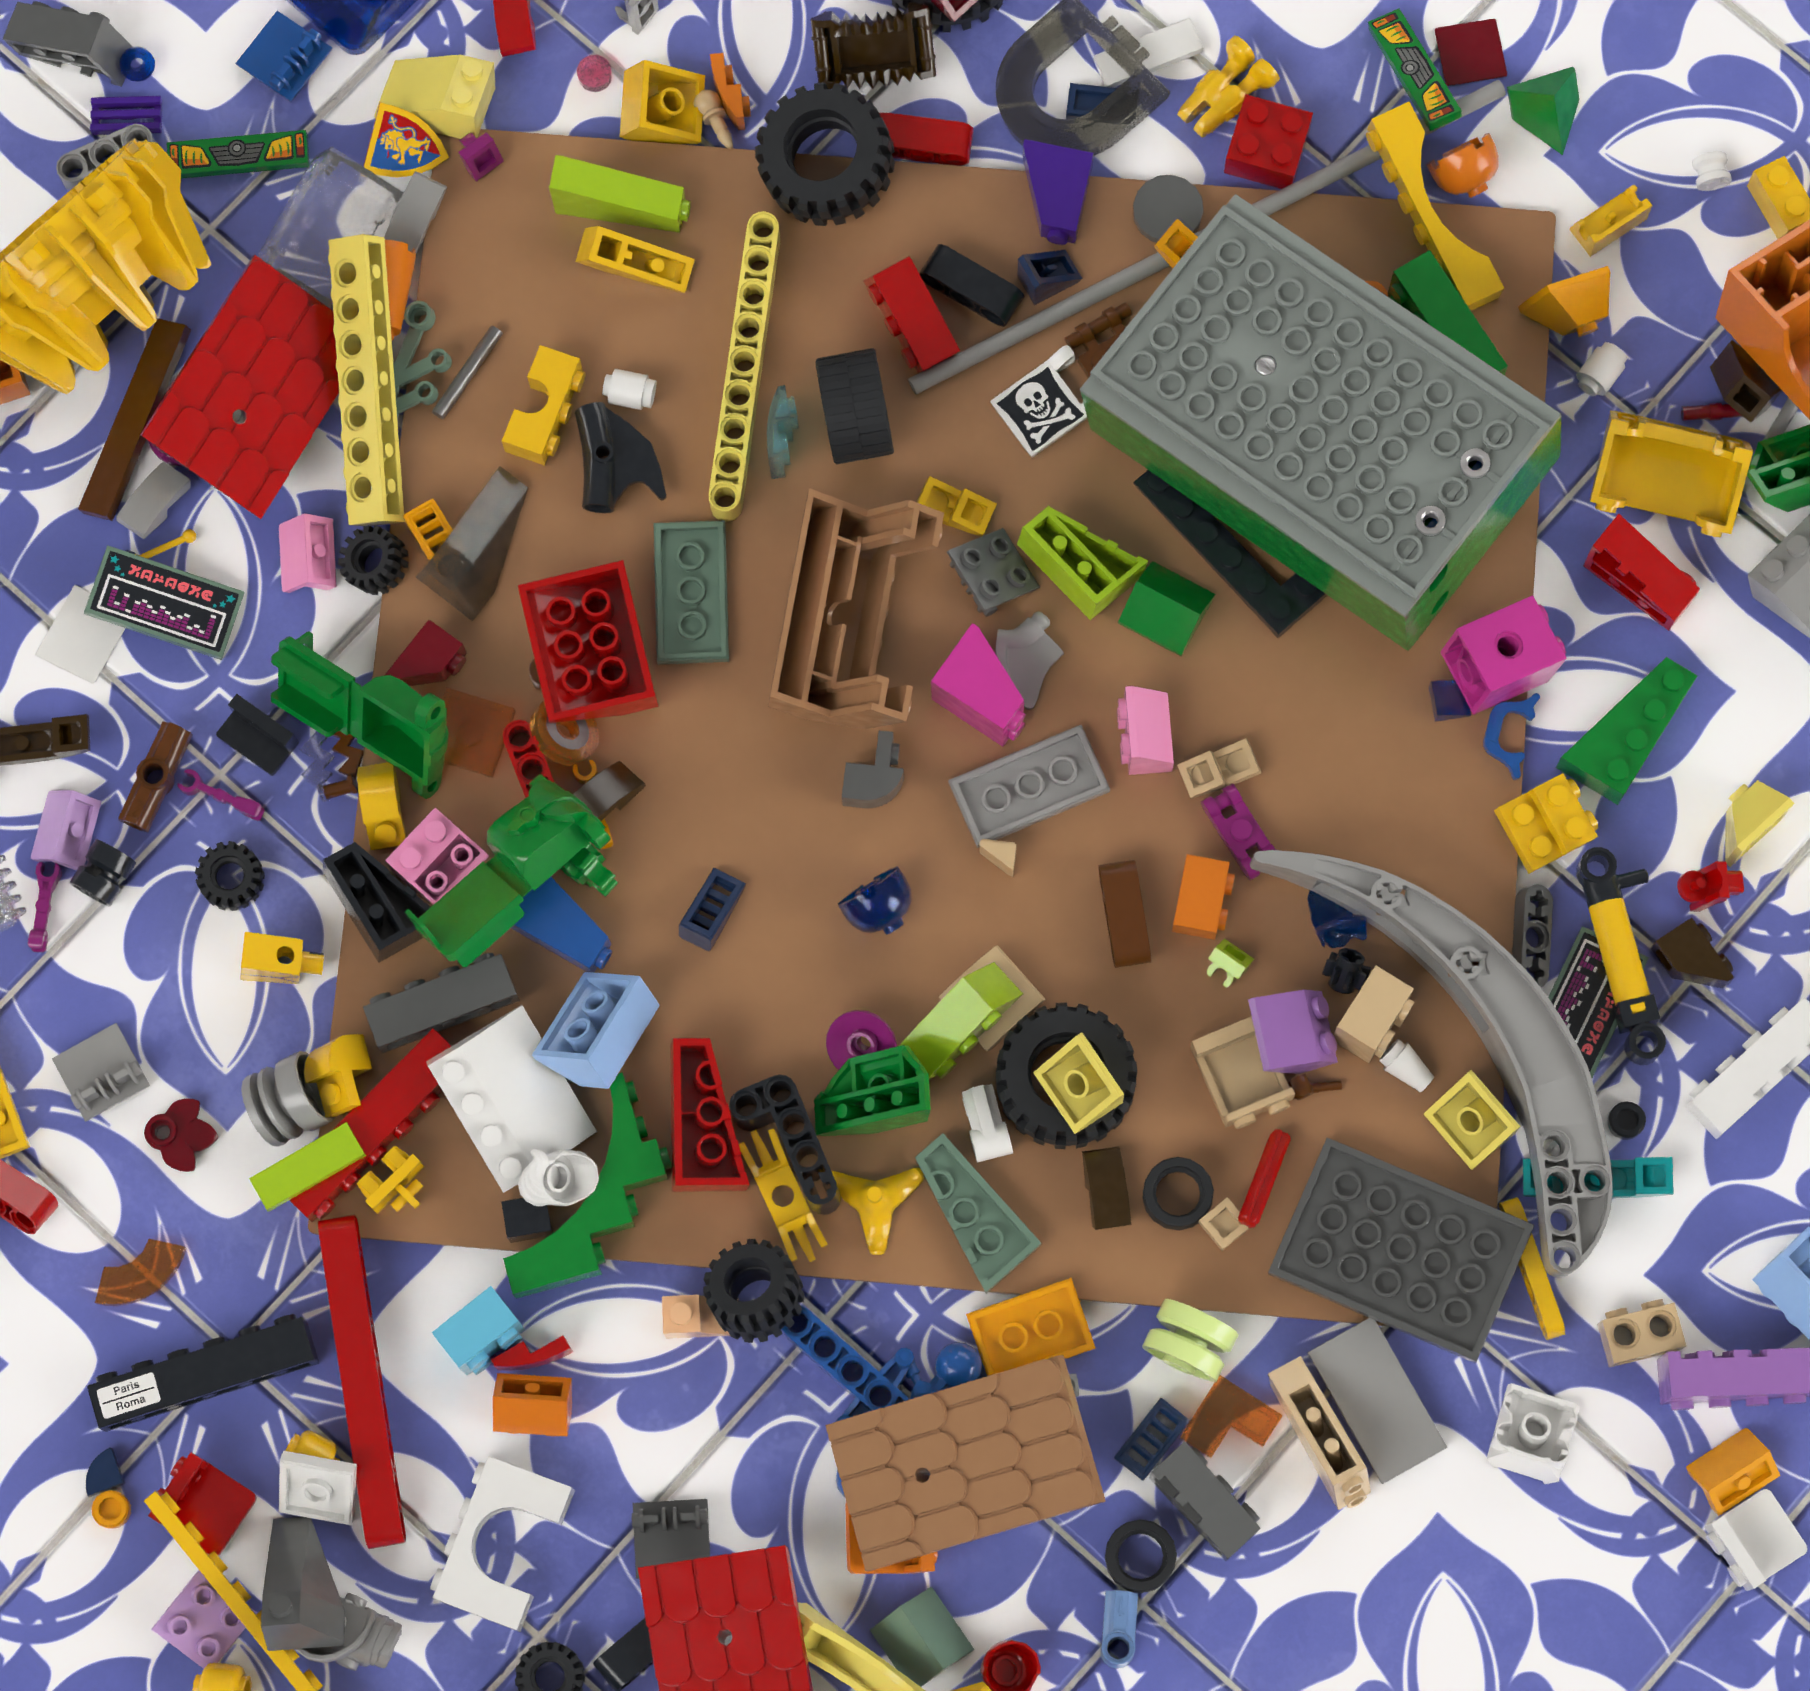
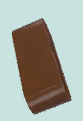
M1135 860L1098 865L1114 967L1151 963L1150 944Z

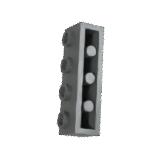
M486 953L477 957L473 961L474 964L460 969L459 966L449 967L438 973L439 978L425 982V979H419L405 985V991L391 996L390 992H386L372 997L369 1000L370 1004L363 1006V1009L381 1053L383 1054L420 1040L432 1028L440 1032L520 1001L502 955L494 956V953Z

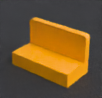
M1748 1428L1742 1429L1686 1466L1688 1474L1703 1489L1711 1509L1718 1516L1781 1476L1770 1450Z

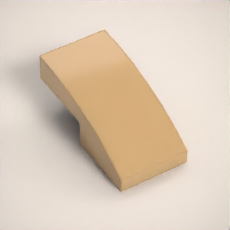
M1246 738L1215 752H1205L1177 765L1191 799L1218 791L1231 783L1237 784L1262 773L1250 743Z

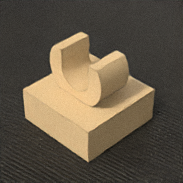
M1228 1197L1198 1221L1221 1251L1250 1229L1246 1225L1239 1223L1238 1216L1240 1211Z

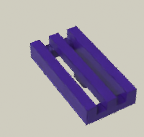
M161 96L91 98L92 111H90V118L92 124H90V131L92 135H108L133 124H142L151 133H162ZM154 108V109H134V110H100V109ZM154 118V122L100 124V120L105 119L134 120Z

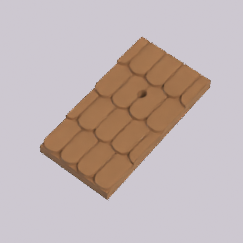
M1064 1355L1036 1361L825 1425L829 1441L832 1444V1452L839 1477L842 1480V1488L849 1513L852 1517V1524L866 1572L1106 1502Z

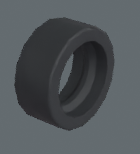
M1174 1157L1161 1161L1151 1169L1145 1179L1142 1198L1145 1210L1154 1222L1166 1229L1180 1231L1194 1227L1208 1213L1212 1205L1214 1189L1211 1177L1200 1164L1191 1159ZM1175 1172L1186 1173L1191 1176L1198 1184L1200 1191L1199 1202L1195 1209L1188 1214L1180 1216L1164 1211L1158 1204L1156 1197L1157 1186L1161 1179Z
M1142 1519L1126 1522L1117 1528L1107 1542L1105 1552L1107 1571L1115 1583L1127 1591L1137 1593L1156 1590L1166 1583L1175 1569L1177 1557L1174 1540L1167 1530L1153 1521ZM1131 1535H1149L1161 1546L1163 1553L1162 1565L1151 1577L1143 1579L1133 1578L1125 1573L1120 1566L1118 1558L1119 1548L1124 1540Z

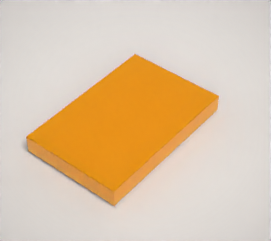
M1071 1277L966 1314L987 1376L1058 1355H1064V1358L1067 1359L1096 1349Z

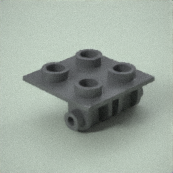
M1004 528L947 551L951 559L949 565L951 568H955L961 578L962 586H968L967 594H973L972 598L978 606V612H983L986 617L998 610L996 606L1040 588Z
M708 1499L633 1503L632 1528H634L636 1579H639L638 1567L710 1557Z

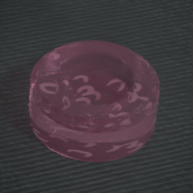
M589 55L583 58L577 67V77L580 85L590 92H599L606 89L612 81V69L608 60L600 55Z

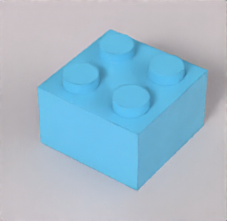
M490 1286L431 1333L464 1374L469 1375L473 1372L475 1375H478L492 1364L490 1357L500 1349L507 1351L517 1345L522 1340L520 1334L526 1329L493 1287Z

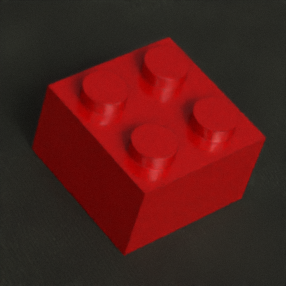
M1245 94L1226 156L1224 173L1279 189L1293 184L1310 131L1313 112Z

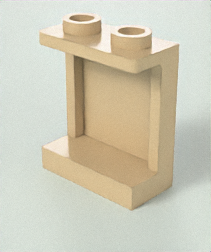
M1252 1016L1191 1042V1051L1225 1128L1235 1125L1236 1129H1240L1256 1121L1255 1115L1267 1110L1270 1115H1273L1290 1107L1289 1101L1293 1100L1295 1092L1292 1087H1289L1284 1074L1263 1071Z

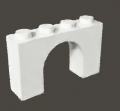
M488 1456L486 1462H479L472 1479V1483L476 1484L475 1491L471 1499L466 1497L463 1501L458 1518L463 1520L458 1534L452 1532L448 1539L444 1554L449 1555L444 1570L437 1569L430 1589L435 1591L433 1599L521 1632L534 1596L494 1581L483 1572L476 1556L478 1534L490 1518L510 1510L527 1512L562 1526L575 1490L570 1486Z

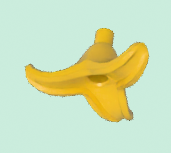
M916 1167L873 1181L832 1171L841 1198L856 1209L860 1215L870 1254H884L888 1244L893 1211L923 1182V1172L920 1168Z

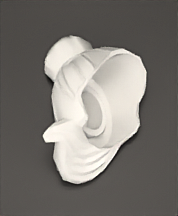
M533 1149L530 1152L534 1157L533 1161L524 1169L518 1181L520 1195L526 1202L534 1206H569L593 1193L599 1177L595 1162L581 1151L564 1149L546 1155L539 1149Z

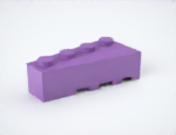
M1810 1348L1763 1349L1759 1351L1760 1354H1752V1350L1747 1349L1722 1352V1356H1715L1712 1350L1685 1354V1358H1681L1680 1351L1666 1352L1657 1359L1660 1404H1671V1410L1678 1411L1694 1409V1403L1708 1402L1709 1408L1712 1409L1731 1407V1401L1746 1400V1406L1769 1405L1768 1399L1783 1398L1784 1404L1806 1403V1397H1810Z

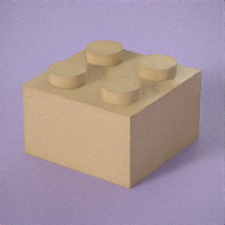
M1376 965L1334 1032L1337 1044L1367 1063H1370L1374 1055L1381 1058L1395 1035V1032L1390 1030L1393 1024L1401 1027L1415 1003L1409 999L1414 988Z

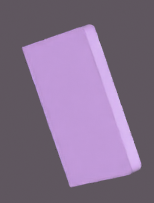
M73 790L49 791L31 853V859L37 862L52 861L73 870H77L79 866L85 865V856L89 850L102 801Z

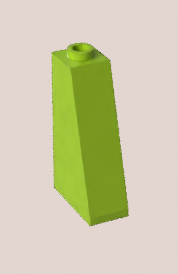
M555 155L549 190L554 210L557 214L680 233L682 221L687 222L689 219L691 201L686 200L684 187Z

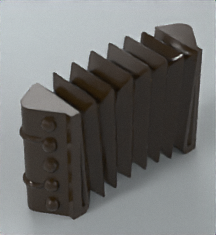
M917 2L908 3L903 14L896 8L893 16L886 11L883 19L877 12L873 20L866 13L861 20L855 13L851 19L845 13L840 20L833 11L823 12L811 18V40H813L815 71H817L818 83H825L828 89H832L835 83L840 84L843 81L848 90L852 81H854L860 90L866 81L873 90L878 81L886 88L892 79L898 86L903 76L911 83L914 73L920 80L935 77L937 75L935 68L936 55L933 48V24L929 16V6L918 4Z

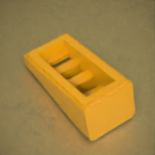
M434 498L403 515L406 525L441 582L472 564ZM432 516H435L434 519L430 520L429 522L423 524L420 527H417L418 524L422 523L423 521L429 519ZM440 526L442 527L443 531L427 540L424 539L423 536ZM448 539L451 542L435 553L431 550ZM455 551L457 552L458 557L440 566L438 561Z

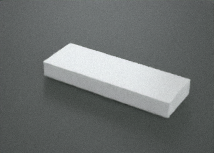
M1187 18L1096 54L1093 57V61L1105 87L1114 88L1203 52L1204 47L1191 19Z

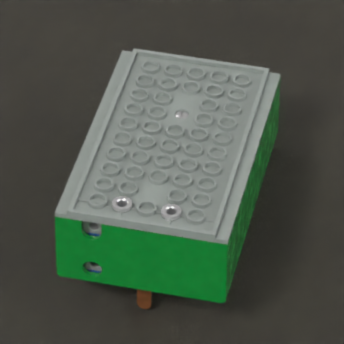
M1236 194L1226 206H1222L1090 372V377L1080 388L1089 426L1093 432L1407 651L1416 643L1553 467L1561 454V413Z

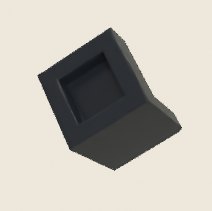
M524 1198L501 1202L506 1235L510 1243L548 1237L554 1233L550 1223L548 1205L534 1206L526 1202Z

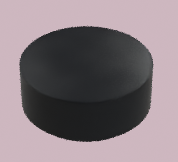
M1625 1101L1618 1103L1609 1112L1607 1118L1608 1128L1619 1139H1633L1645 1127V1113L1639 1105L1633 1102Z

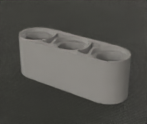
M142 124L129 125L61 156L56 165L57 174L67 191H70L102 164L100 161L104 156L113 155L134 138L137 141H144L146 139L148 142H155L152 133ZM82 169V173L78 177L68 178L72 170Z

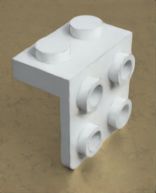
M1767 1489L1759 1491L1704 1527L1708 1532L1706 1538L1710 1546L1718 1555L1722 1553L1730 1566L1727 1568L1730 1576L1739 1587L1743 1586L1746 1591L1755 1589L1767 1581V1578L1807 1552L1806 1543L1772 1492Z

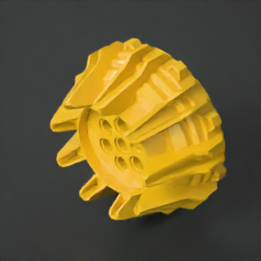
M134 138L126 143L67 192L0 252L1 361L59 392L68 394L74 389L76 372L71 360L87 370L97 372L109 362L108 341L98 323L114 309L142 331H146L157 321L158 317L153 309V300L143 285L151 275L178 290L186 291L198 282L197 269L209 268L212 265L180 191L181 169L157 142H148L146 139L144 141H137Z

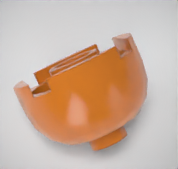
M1490 133L1484 134L1482 143L1476 137L1442 154L1443 158L1437 161L1438 165H1436L1434 159L1426 164L1438 187L1454 195L1467 192L1469 198L1489 189L1486 182L1495 176L1499 167V155Z

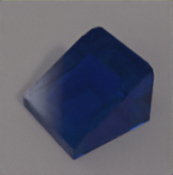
M1455 680L1430 682L1429 692L1435 722L1471 716L1470 708Z

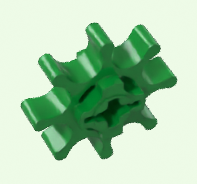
M590 843L584 846L560 868L577 884L583 885L585 883L590 888L593 886L604 897L618 884L614 879L616 877L615 874L602 865L606 860L604 856Z

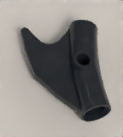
M593 402L577 408L574 414L580 435L584 470L582 508L594 513H611L614 511V506L620 496L630 485L635 483L645 484L659 500H665L667 495L663 476L651 442L630 423L606 408L603 402Z

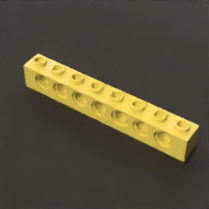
M366 234L328 240V261L331 269V299L334 312L333 332L336 340V370L339 382L338 403L341 410V441L344 452L343 474L346 480V512L348 514L349 525L376 526L405 522L403 518L404 506L384 237Z

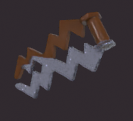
M316 731L300 748L301 752L315 759L301 775L317 788L322 802H328L331 798L350 793L358 794L356 777L364 751L350 746L355 739L350 734L345 735L338 731L332 735L339 738V741L333 746L332 750L348 758L338 770L339 773L347 775L346 780L324 785L333 775L332 772L324 769L335 758L334 755L320 748L328 737Z

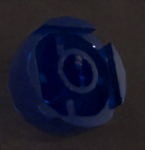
M898 866L873 878L874 881L856 888L838 903L841 913L851 926L866 933H875L883 930L888 935L904 924L901 918L910 909L912 892L906 877Z

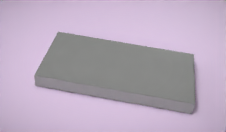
M1082 725L948 780V784L977 848L980 847V840L982 839L998 840L1110 792L1108 782Z
M1368 1318L1307 1352L1381 1484L1388 1482L1448 1448L1376 1320Z

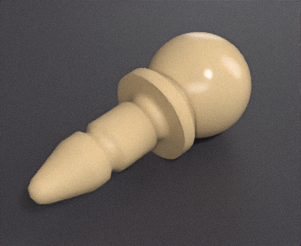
M712 90L701 91L694 99V107H698L699 111L703 114L704 124L712 126L718 140L726 148H733L731 132L728 130L723 119L726 112L721 108L719 95Z

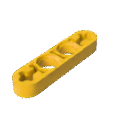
M1518 1197L1499 1203V1210L1528 1222ZM1531 1233L1518 1266L1545 1339L1550 1340L1565 1335V1327L1533 1234Z

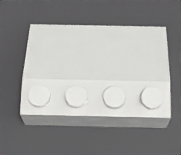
M522 1005L426 1061L503 1193L518 1185L524 1169L533 1161L534 1157L530 1153L533 1149H539L546 1155L559 1150H571L597 1132L566 1078L538 1062L532 1056L542 1038Z

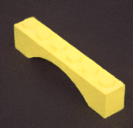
M798 1602L808 1662L830 1673L856 1691H926L809 1604Z

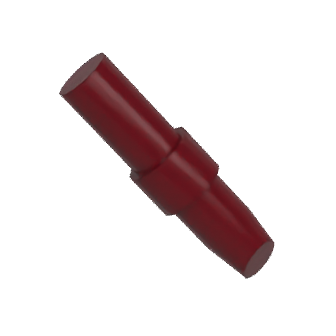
M1721 402L1681 407V418L1683 421L1701 419L1713 421L1722 420L1723 418L1742 417L1729 404H1722Z

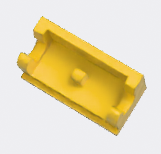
M1631 185L1624 192L1570 227L1569 230L1590 257L1647 220L1653 205L1647 198L1643 201L1638 199L1636 185Z

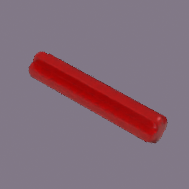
M1275 1129L1268 1138L1238 1216L1239 1223L1246 1225L1248 1228H1254L1260 1222L1291 1141L1290 1135L1280 1129Z

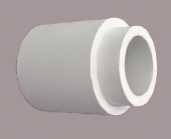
M1605 342L1601 347H1596L1576 374L1580 389L1590 396L1606 395L1625 369L1626 354L1619 347L1609 342Z
M614 369L612 375L606 374L602 394L608 396V404L642 410L643 407L652 408L657 381L649 379V375Z

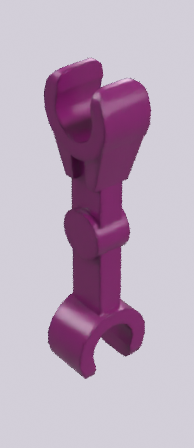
M186 769L184 773L189 777L195 778L193 786L184 787L182 784H177L178 788L186 795L192 796L202 792L222 804L232 805L234 809L255 821H260L265 812L261 804L254 800L239 796L233 797L230 793L220 788L215 789L204 784L200 775L192 769Z
M41 861L36 866L39 895L35 904L34 926L30 930L28 937V946L33 952H45L47 949V923L52 909V893L62 877V869L57 863L54 866V873L49 877L43 876L45 870L44 862Z

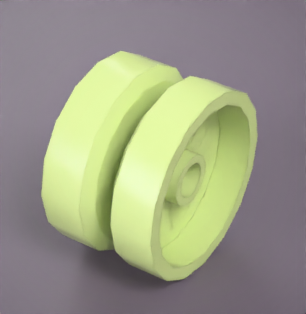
M1164 1299L1156 1317L1170 1331L1161 1328L1150 1329L1142 1345L1143 1349L1181 1372L1206 1381L1217 1382L1224 1363L1218 1355L1210 1350L1220 1353L1230 1352L1239 1334L1227 1324L1196 1308L1175 1300Z

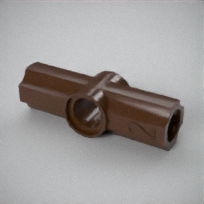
M162 722L146 759L142 760L137 766V778L118 817L120 822L139 831L149 832L165 795L174 786V775L193 736L191 732L171 722ZM163 770L164 774L161 781L155 784L147 782L151 772Z

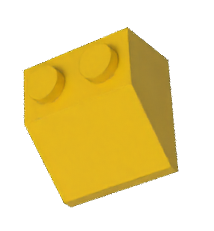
M642 60L626 69L623 79L619 137L631 141L669 144L700 143L703 114L699 111L698 107H694V99L696 95L705 90V75L648 60Z

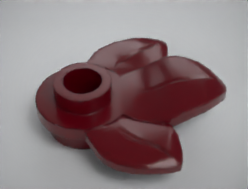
M180 1099L173 1102L165 1114H158L149 1119L144 1129L147 1143L152 1148L161 1151L165 1164L182 1172L194 1171L196 1169L195 1152L209 1148L219 1138L217 1132L210 1124L197 1118L200 1111V1101L195 1099ZM161 1127H168L170 1129V1134L165 1139H159L157 1136V1132Z

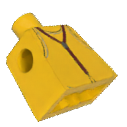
M245 932L240 980L299 984L300 973L322 975L324 953L302 951V939ZM280 957H289L292 962L282 964L278 959Z

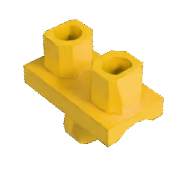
M393 1146L384 1155L382 1161L394 1173L382 1182L372 1171H369L357 1182L358 1187L367 1198L365 1202L377 1214L398 1193L400 1195L390 1204L396 1212L407 1202L414 1209L420 1205L413 1196L423 1185L415 1179L406 1189L404 1187L425 1166L414 1154L409 1156L406 1152Z

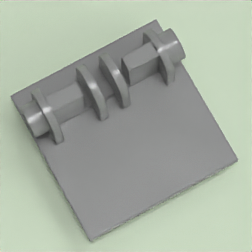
M117 1023L51 1058L71 1094L70 1098L76 1109H79L85 1122L150 1086Z

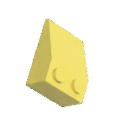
M461 54L395 60L379 102L393 105L415 114L437 134L462 139L471 132L477 138L495 91L494 62ZM377 106V109H376L375 114H374V117H375V118H376L378 106Z

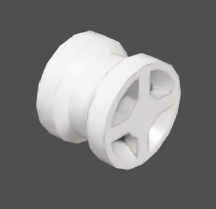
M1707 152L1692 159V167L1698 173V178L1696 179L1698 190H1717L1732 182L1731 174L1725 167L1728 162L1725 152Z

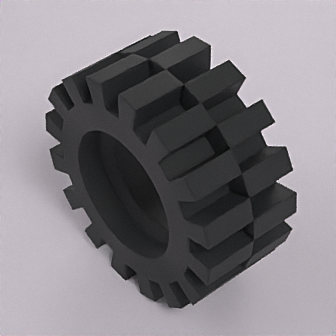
M369 525L363 526L364 532L356 529L353 531L354 539L349 536L345 539L349 546L347 548L341 547L339 553L345 555V558H338V565L344 567L340 569V573L346 577L345 580L349 584L367 594L378 595V591L382 594L388 593L387 586L395 588L399 585L395 581L397 577L403 580L405 573L401 572V568H408L409 562L403 559L408 556V551L403 548L405 544L398 537L379 526L374 525V528ZM381 548L382 558L379 565L373 571L366 572L365 563L369 554L375 549Z
M228 841V845H224L223 842L217 843V848L213 850L209 847L205 850L207 855L205 857L200 856L198 860L200 863L199 868L196 867L195 874L198 878L196 883L200 892L213 906L216 905L221 910L230 908L231 911H237L239 906H243V908L250 906L248 902L251 899L256 901L259 897L257 892L258 890H263L264 884L262 879H265L262 865L256 855L243 844L239 846L233 841ZM234 863L241 866L244 876L240 885L233 889H224L218 885L216 879L217 872L223 865Z
M542 1642L537 1646L533 1645L527 1653H523L520 1657L519 1665H516L515 1685L519 1691H543L538 1687L535 1676L538 1668L546 1662L558 1663L564 1671V1682L556 1691L583 1690L582 1686L583 1682H585L583 1664L574 1651L560 1643Z

